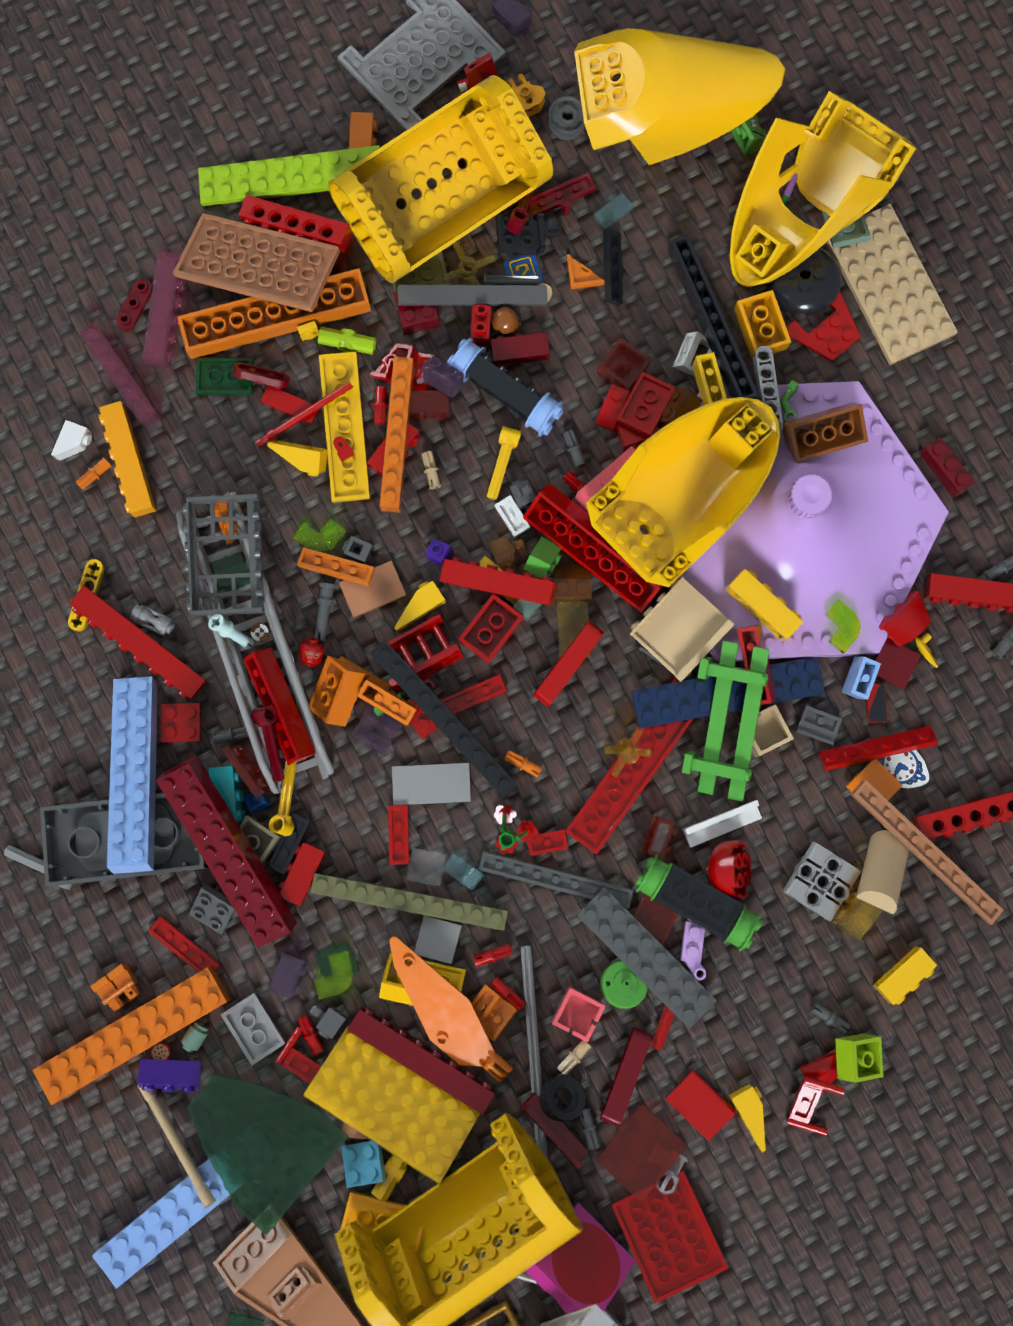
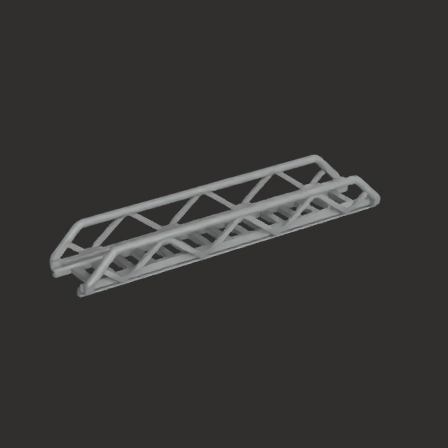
M227 492V493L224 494L223 496H225V495H237V493H236V492H230V493ZM239 502L233 503V517L244 516ZM182 508V510L176 513L178 532L185 550V542H188L187 534L184 533V518L187 522V515H184ZM236 521L238 525L237 535L248 534L245 521ZM210 522L196 523L197 537L200 536L198 529L211 525ZM222 531L215 533V536L223 535ZM239 539V545L208 556L204 546L221 540L197 541V554L205 575L236 574L247 570L250 571L248 539ZM242 552L244 553L246 562L213 573L210 566L211 563ZM263 574L265 615L234 625V627L242 632L260 624L268 623L271 632L260 637L259 641L253 639V646L249 643L247 645L253 648L274 640L277 650L273 651L276 659H281L283 668L280 670L283 676H287L290 685L288 688L291 694L293 693L295 705L316 751V754H314L315 758L297 764L295 773L318 765L324 780L333 774V766L321 741L317 723L308 704L299 672L294 664L292 652L285 638L276 606L271 598L269 586ZM203 579L199 580L200 594L207 593ZM206 579L210 591L213 593V579ZM250 580L236 585V592L249 590ZM232 587L221 591L218 589V593L232 592ZM218 597V609H225L222 599L227 597ZM201 598L205 610H214V604H211L210 598ZM251 600L237 604V609L251 608ZM222 615V616L225 618V620H229V616H232V615ZM213 631L259 767L270 790L274 794H281L283 781H279L276 784L269 770L271 766L262 727H258L264 744L263 748L260 746L244 700V696H247L251 710L262 705L260 698H256L253 689L254 684L249 678L241 655L242 651L248 649L243 648L234 640L226 637L239 675L236 676L223 637L219 635L218 631ZM279 750L280 758L284 757L282 750Z

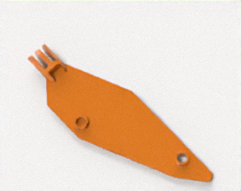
M391 937L389 943L394 967L429 1039L459 1065L483 1067L496 1080L501 1082L513 1070V1067L494 1051L471 1001L398 937Z

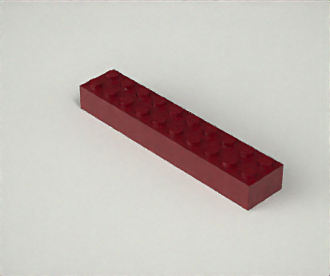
M198 756L160 775L156 782L257 948L291 933L297 921Z

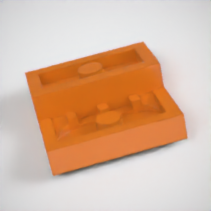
M875 759L871 760L845 787L852 793L862 780H867L883 797L889 800L903 785Z
M484 985L471 1004L488 1038L495 1042L518 1010L506 999L503 1000V997L489 986Z

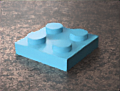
M373 1141L341 1146L347 1188L386 1181L381 1146Z

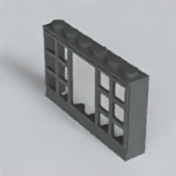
M257 494L186 497V503H183L184 515H187V522H184V533L187 534L188 542H185V553L188 554L185 569L186 573H189V581H186L187 593L190 592V600H187V611L194 617L213 616L215 614L265 613L260 497ZM247 502V516L233 517V503ZM214 503H228L229 517H215ZM196 504H210V518H196ZM248 520V534L234 535L233 521ZM229 521L230 535L215 536V522ZM210 522L211 536L197 537L196 523ZM248 539L250 573L198 575L197 541ZM250 577V591L236 592V578ZM231 578L232 592L218 593L217 579ZM213 579V593L199 594V580ZM251 595V608L237 609L236 596ZM232 596L233 609H218V597ZM213 597L214 610H200L199 598Z

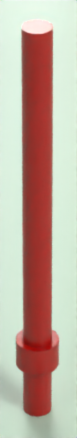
M348 381L277 428H271L266 432V435L255 441L256 445L260 448L267 442L279 438L278 435L353 388V385Z

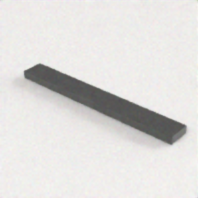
M397 285L398 305L546 306L547 285Z
M486 851L482 853L478 869L588 899H593L605 887L626 909L630 908L634 892L632 889Z

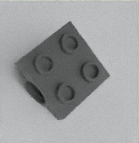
M206 884L200 889L189 913L190 916L221 935L225 932L228 924L236 914L228 898Z

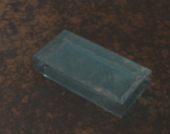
M621 193L597 211L593 218L605 230L633 210L634 206Z

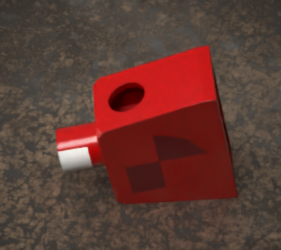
M487 53L464 68L467 78L457 81L460 92H464L491 75L498 76L491 54Z

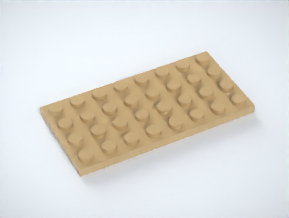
M891 204L864 215L871 235L870 241L834 249L830 240L826 243L833 257L838 262L841 272L889 365H892L955 336L958 331Z

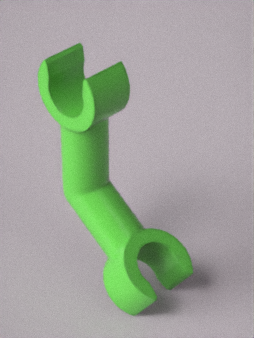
M793 380L789 383L786 392L780 399L785 413V422L788 421L787 417L790 415L797 419L796 413L791 410L788 402L799 388V383Z

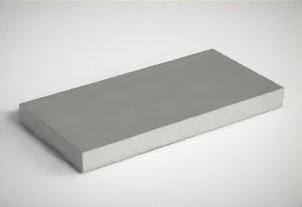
M469 763L392 767L393 805L471 802Z

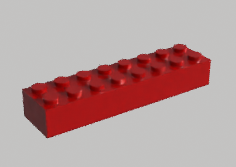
M551 483L538 493L523 516L524 520L639 612L642 613L663 587L662 585L646 582L592 527L589 514Z

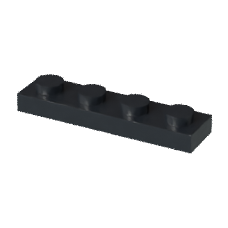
M607 228L603 230L605 302L619 306L623 304L621 233Z

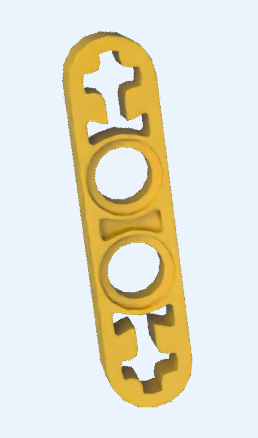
M97 559L87 562L77 593L87 582L92 581L94 583L92 592L97 595L105 571L102 562ZM97 564L99 571L95 570L93 575L91 567ZM88 575H93L94 577H97V579L95 580L91 577H88ZM71 610L68 619L69 627L79 632L86 629L89 619L85 616L80 617L82 624L76 628L74 620H78L79 616Z

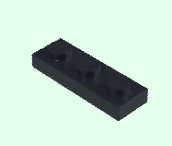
M295 813L291 816L294 823V831L289 836H281L267 865L284 875L287 874V868L295 857V851L298 845L301 844L312 822Z

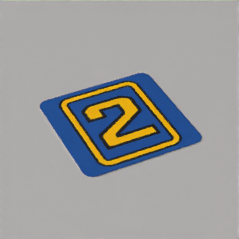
M528 254L503 263L507 275H539V284L544 282L535 254L533 256Z

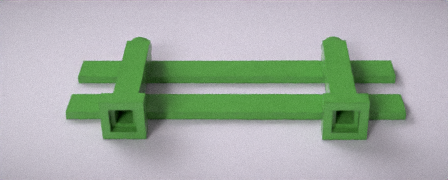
M723 641L719 664L712 663L713 658L703 657L700 660L698 678L707 679L710 676H714L717 679L704 757H697V752L694 751L685 753L682 773L701 772L698 792L710 795L714 794L716 776L730 778L728 799L743 802L747 781H750L752 770H749L763 687L768 682L766 669L770 649L754 646L750 670L735 667L739 643ZM734 680L747 683L734 764L732 765L719 762L732 682Z

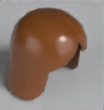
M501 307L493 314L492 326L495 330H500L503 334L507 335L517 334L521 329V318L513 309Z

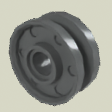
M564 96L552 103L549 109L548 127L555 137L561 140H572L582 134L585 124L580 100Z

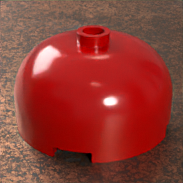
M743 840L724 841L717 845L710 855L709 865L707 866V874L711 886L735 900H745L748 897L746 888L748 884H751L752 877L750 854L745 852L744 847H746V843ZM743 868V872H735V869Z

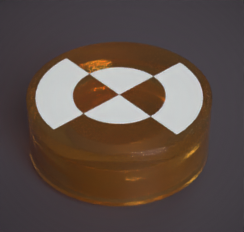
M257 623L252 626L250 635L255 642L263 643L269 639L270 630L265 624Z

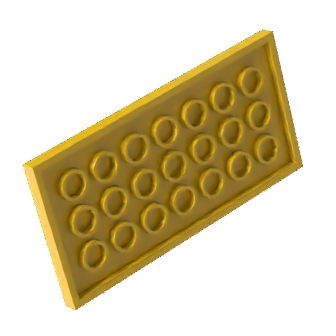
M347 1026L303 1096L439 1185L480 1113L347 1031L349 1028Z

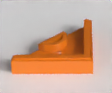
M570 254L566 255L571 289L605 285L604 279L598 277L582 263L580 264Z

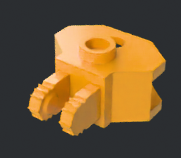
M522 73L518 75V81L521 84L518 87L512 78L507 80L508 85L512 87L528 118L541 111L546 95L542 86L530 84Z

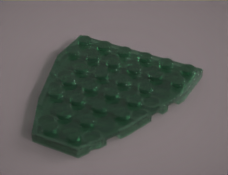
M218 1074L213 1076L187 1107L193 1118L195 1129L198 1131L202 1141L203 1150L214 1170L220 1176L224 1188L230 1194L234 1206L265 1235L271 1231L348 1138V1135L315 1107L264 1086Z

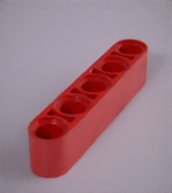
M587 621L532 696L549 707L600 640L604 631L591 621Z

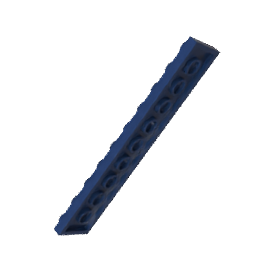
M817 657L769 665L776 700L760 706L825 694ZM717 677L697 678L631 691L638 728L643 729L710 716ZM733 680L728 712L743 710L747 683Z

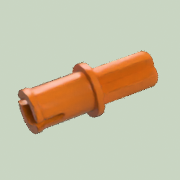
M103 457L92 468H88L89 470L76 481L77 485L81 489H85L96 479L99 480V476L112 466Z
M511 750L505 756V760L519 767L520 771L524 770L536 778L543 768L528 760V757L524 758Z

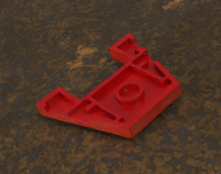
M839 292L835 301L830 305L834 312L810 333H806L795 320L786 327L790 338L797 341L798 344L810 348L812 352L831 363L861 337L841 292Z

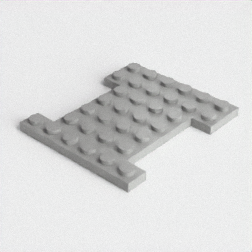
M406 0V3L415 14L364 58L352 45L338 56L339 62L405 131L422 121L415 113V110L467 65L487 53L491 54L495 65L506 56V52L456 0Z

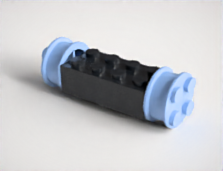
M472 338L462 339L456 354H452L447 361L449 365L447 372L449 374H456L461 378L460 381L462 383L469 379L473 384L526 420V428L530 426L536 430L539 437L543 434L547 436L553 428L552 423L554 420H559L562 416L564 402H558L550 397V392H547L541 398L539 396L540 393L531 387L530 390L526 388L525 383L518 377L513 379L509 375V371L502 366L496 367L493 364L494 361L485 355V347L480 348L474 344Z

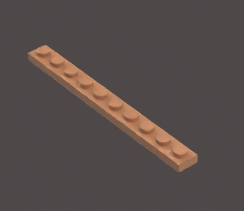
M862 780L850 795L983 920L992 925L1004 910L867 780Z

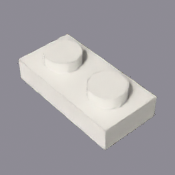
M511 495L494 505L514 538L530 529V525L523 519V514Z

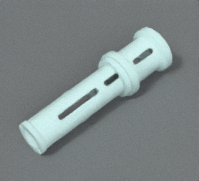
M215 614L210 618L209 628L213 631H218L220 636L229 637L245 649L251 648L247 643L253 646L254 640L236 629L233 622L225 620L220 614Z

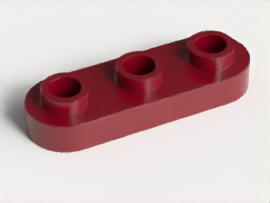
M138 279L134 283L116 317V323L123 331H131L135 328L153 294V286L147 279ZM144 285L145 288L143 290H140V287ZM132 302H137L135 306H131Z
M241 362L235 363L233 367V374L240 380L247 379L259 385L266 384L280 390L287 388L289 385L290 377L281 372Z

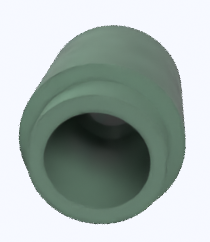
M195 1021L194 1024L189 1026L181 1040L182 1048L191 1053L193 1050L198 1051L208 1035L207 1031L209 1028L203 1023Z

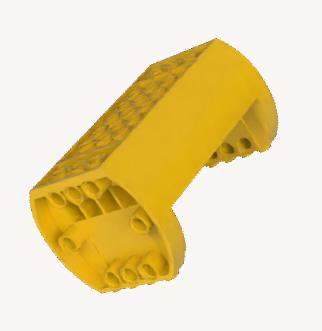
M491 75L328 182V188L335 205L347 224H349L353 234L375 269L388 282L394 283L531 191L549 181L553 176V164L551 157L512 87L500 77ZM460 158L466 160L467 165L465 169L458 167L457 162ZM444 168H448L451 171L449 179H445L442 175ZM429 178H433L436 181L434 189H430L427 186ZM414 188L419 189L421 192L419 199H414L411 195ZM399 198H402L406 203L404 209H399L396 206V201Z
M506 1113L490 1124L492 1128L491 1133L498 1142L372 1230L364 1223L354 1221L335 1233L354 1300L372 1326H448L583 1230L582 1224L554 1167L530 1134L512 1115ZM424 1226L418 1252L415 1253L407 1245L415 1247L419 1228ZM520 1227L519 1232L513 1235V1231ZM503 1239L502 1244L496 1247L497 1242ZM486 1251L485 1256L479 1259L480 1254ZM469 1263L468 1268L462 1271L464 1265ZM452 1275L451 1280L446 1283L447 1277Z

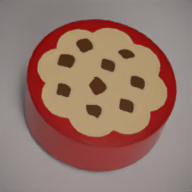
M165 1042L155 1044L150 1051L153 1060H168L172 1053L171 1047Z

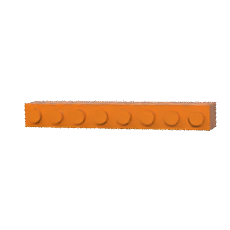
M394 357L380 497V508L384 512L401 513L414 375L413 358Z

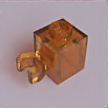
M507 536L489 542L495 563L498 567L501 566L502 568L512 565V561H515L513 552L520 551L525 547L522 539L510 544Z

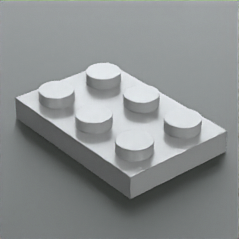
M256 992L221 1014V1017L251 1065H254L286 1043Z

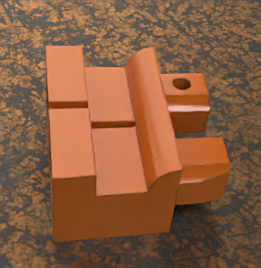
M126 962L120 964L90 986L94 993L97 992L103 1005L108 1004L114 1012L125 1005L120 998L121 994L125 993L129 1000L134 999L140 994L136 986L138 980Z

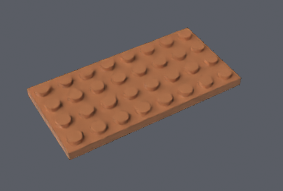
M202 213L173 273L178 278L313 312L337 260L340 249L338 246Z

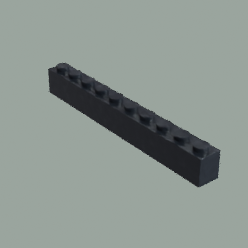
M685 235L670 240L668 253L711 352L715 353L718 368L731 397L758 399L759 394L689 236Z
M386 640L382 641L370 652L375 660L503 798L517 786L514 779Z

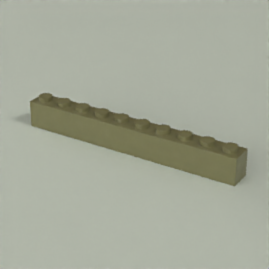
M321 873L314 874L311 893L503 931L508 910Z

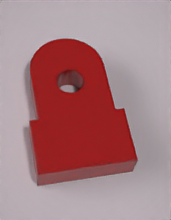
M339 436L334 439L333 444L341 462L355 455L343 437Z

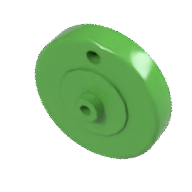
M621 960L610 964L601 976V992L606 1001L616 1008L628 1009L635 1007L643 1001L647 994L648 987Z

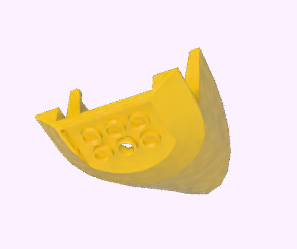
M627 28L579 42L574 51L584 124L593 150L631 140L649 165L700 147L730 132L753 117L772 100L780 89L786 70L776 55L760 48L643 29ZM621 74L618 81H612L614 75Z
M751 398L722 399L703 405L664 426L643 442L611 481L586 502L592 527L646 582L670 587L743 514L768 477L777 456L780 441L779 421L772 407ZM640 527L644 528L647 534H643L640 531Z

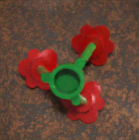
M498 805L496 812H494V817L501 824V834L498 836V841L495 844L499 848L501 855L512 854L518 846L517 841L520 838L524 842L528 840L534 841L535 836L539 833L538 829L534 827L533 822L525 820L519 824L520 828L517 829L518 835L512 830H506V822L511 823L512 818L516 816V811L511 809L510 805Z

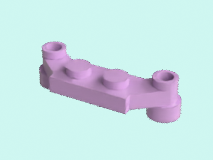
M685 921L680 961H684L690 970L689 973L697 981H701L706 977V970L701 965L705 930L690 921ZM701 970V975L697 977V971Z

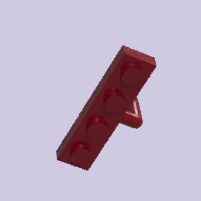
M589 172L532 196L527 209L528 215H533V218H535L538 213H547L560 207L563 214L568 216L572 201L596 191V186Z

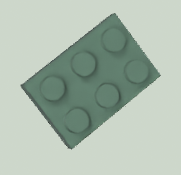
M821 211L824 223H826L830 216L826 212ZM864 215L830 239L833 249L870 241L871 235Z

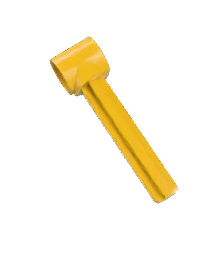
M505 426L502 427L499 444L501 449L487 493V497L492 500H497L511 451L518 446L521 431Z
M287 761L285 763V778L282 782L278 814L274 815L269 822V829L282 836H289L294 831V823L292 817L289 816L297 763L288 765Z

